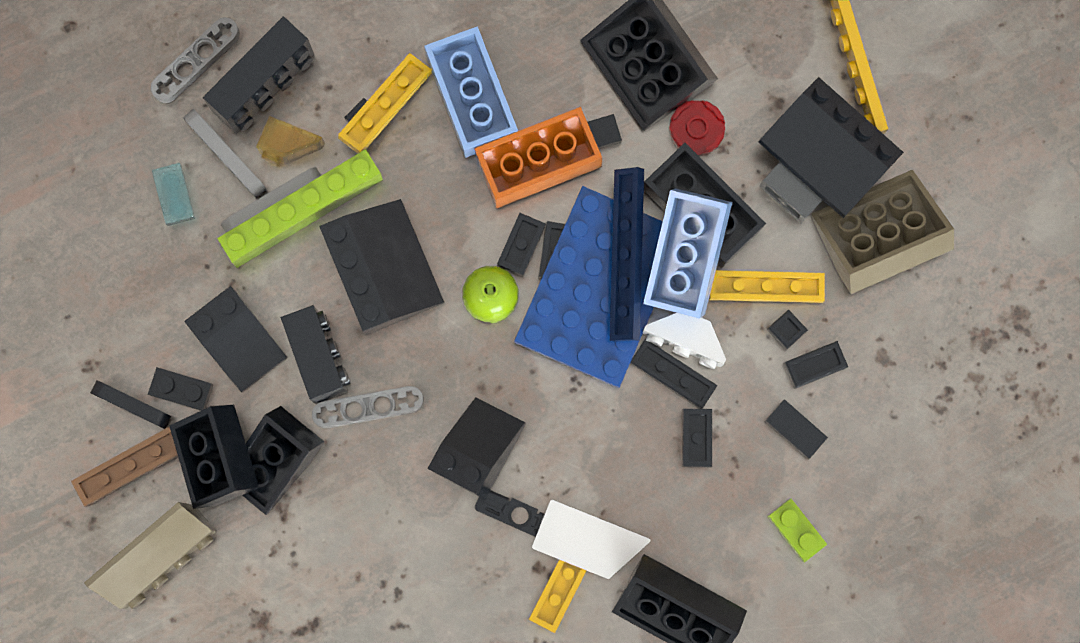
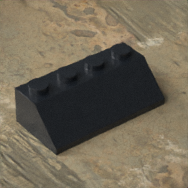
M643 554L617 600L612 613L667 643H733L740 632L747 610Z

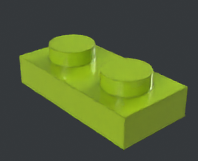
M792 498L788 499L767 516L803 562L809 560L827 545Z

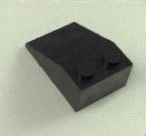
M231 286L184 321L241 393L288 358Z
M475 397L441 442L427 469L486 500L526 423Z
M282 406L266 413L246 442L259 488L242 496L265 515L269 514L311 463L324 444V441Z

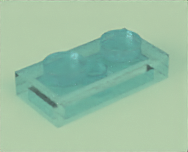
M176 163L152 170L166 225L171 226L195 219L182 165Z

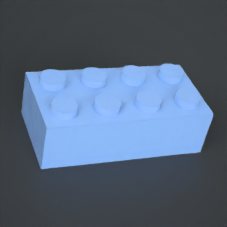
M478 26L424 46L427 60L465 158L476 154L474 148L518 131Z
M680 189L670 190L643 304L699 319L705 315L732 202Z

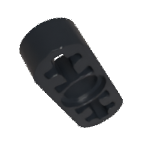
M96 380L90 392L163 429H166L172 417Z

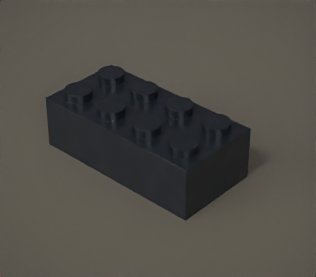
M283 16L202 98L210 110L235 134L240 130L245 131L253 123V117L260 110H266L273 103V97L280 90L284 91L292 84L294 80L292 77L299 70L304 71L311 65L314 52L309 39Z
M686 143L680 146L644 181V191L664 211L666 210L670 190L680 189L732 202L717 263L721 269L766 224Z

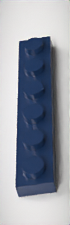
M640 167L614 170L610 341L615 342L640 341L644 169Z

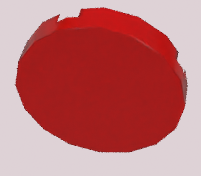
M687 101L680 105L671 117L669 125L671 140L677 149L686 143L698 156L708 155L718 148L724 138V116L716 106L708 101Z

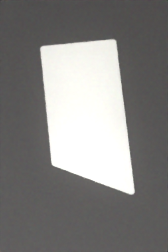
M551 500L532 548L610 579L650 542V539Z

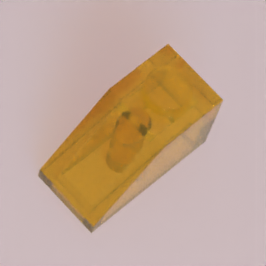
M269 116L256 148L262 154L261 158L273 164H277L280 161L287 164L323 149L325 142L321 136Z

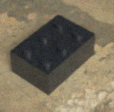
M312 305L281 316L282 324L309 399L317 405L320 402L347 394L346 386L350 385L351 382L343 365H338L337 359L341 358V354L336 341L328 337L327 332L331 331V327L323 310L318 311Z
M234 404L210 406L169 425L193 509L218 506L259 488Z

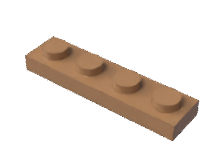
M170 427L72 480L71 482L84 507L90 506L178 457Z

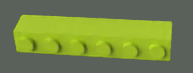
M365 149L217 239L231 262L238 268L383 181V178Z

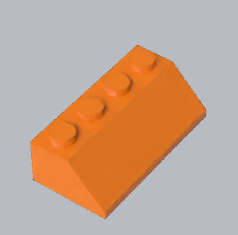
M581 107L474 148L496 208L602 167V155Z

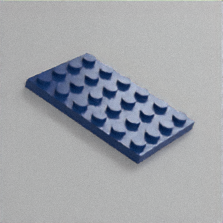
M582 186L514 343L616 388H620L639 341H610L614 199ZM643 213L640 339L654 308L643 303L663 221Z

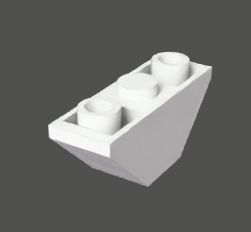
M675 313L647 324L643 330V335L647 336L646 341L662 347L663 343L673 347L672 351L686 358L689 355L695 356L700 359V364L708 368L722 367L726 361L711 322L704 318L699 319Z

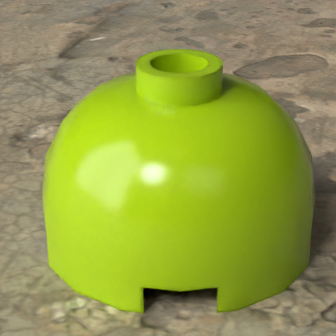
M484 266L474 270L467 277L463 285L462 300L466 310L474 319L483 322L497 323L505 320L514 312L518 303L519 289L514 277L507 270L498 266Z

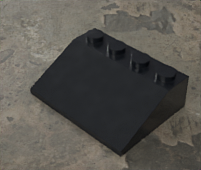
M628 0L580 40L643 131L675 111L683 103L696 97L718 80L663 0Z
M820 77L797 98L758 141L759 144L842 218L852 210L904 153Z
M401 199L354 212L319 226L365 336L445 303Z

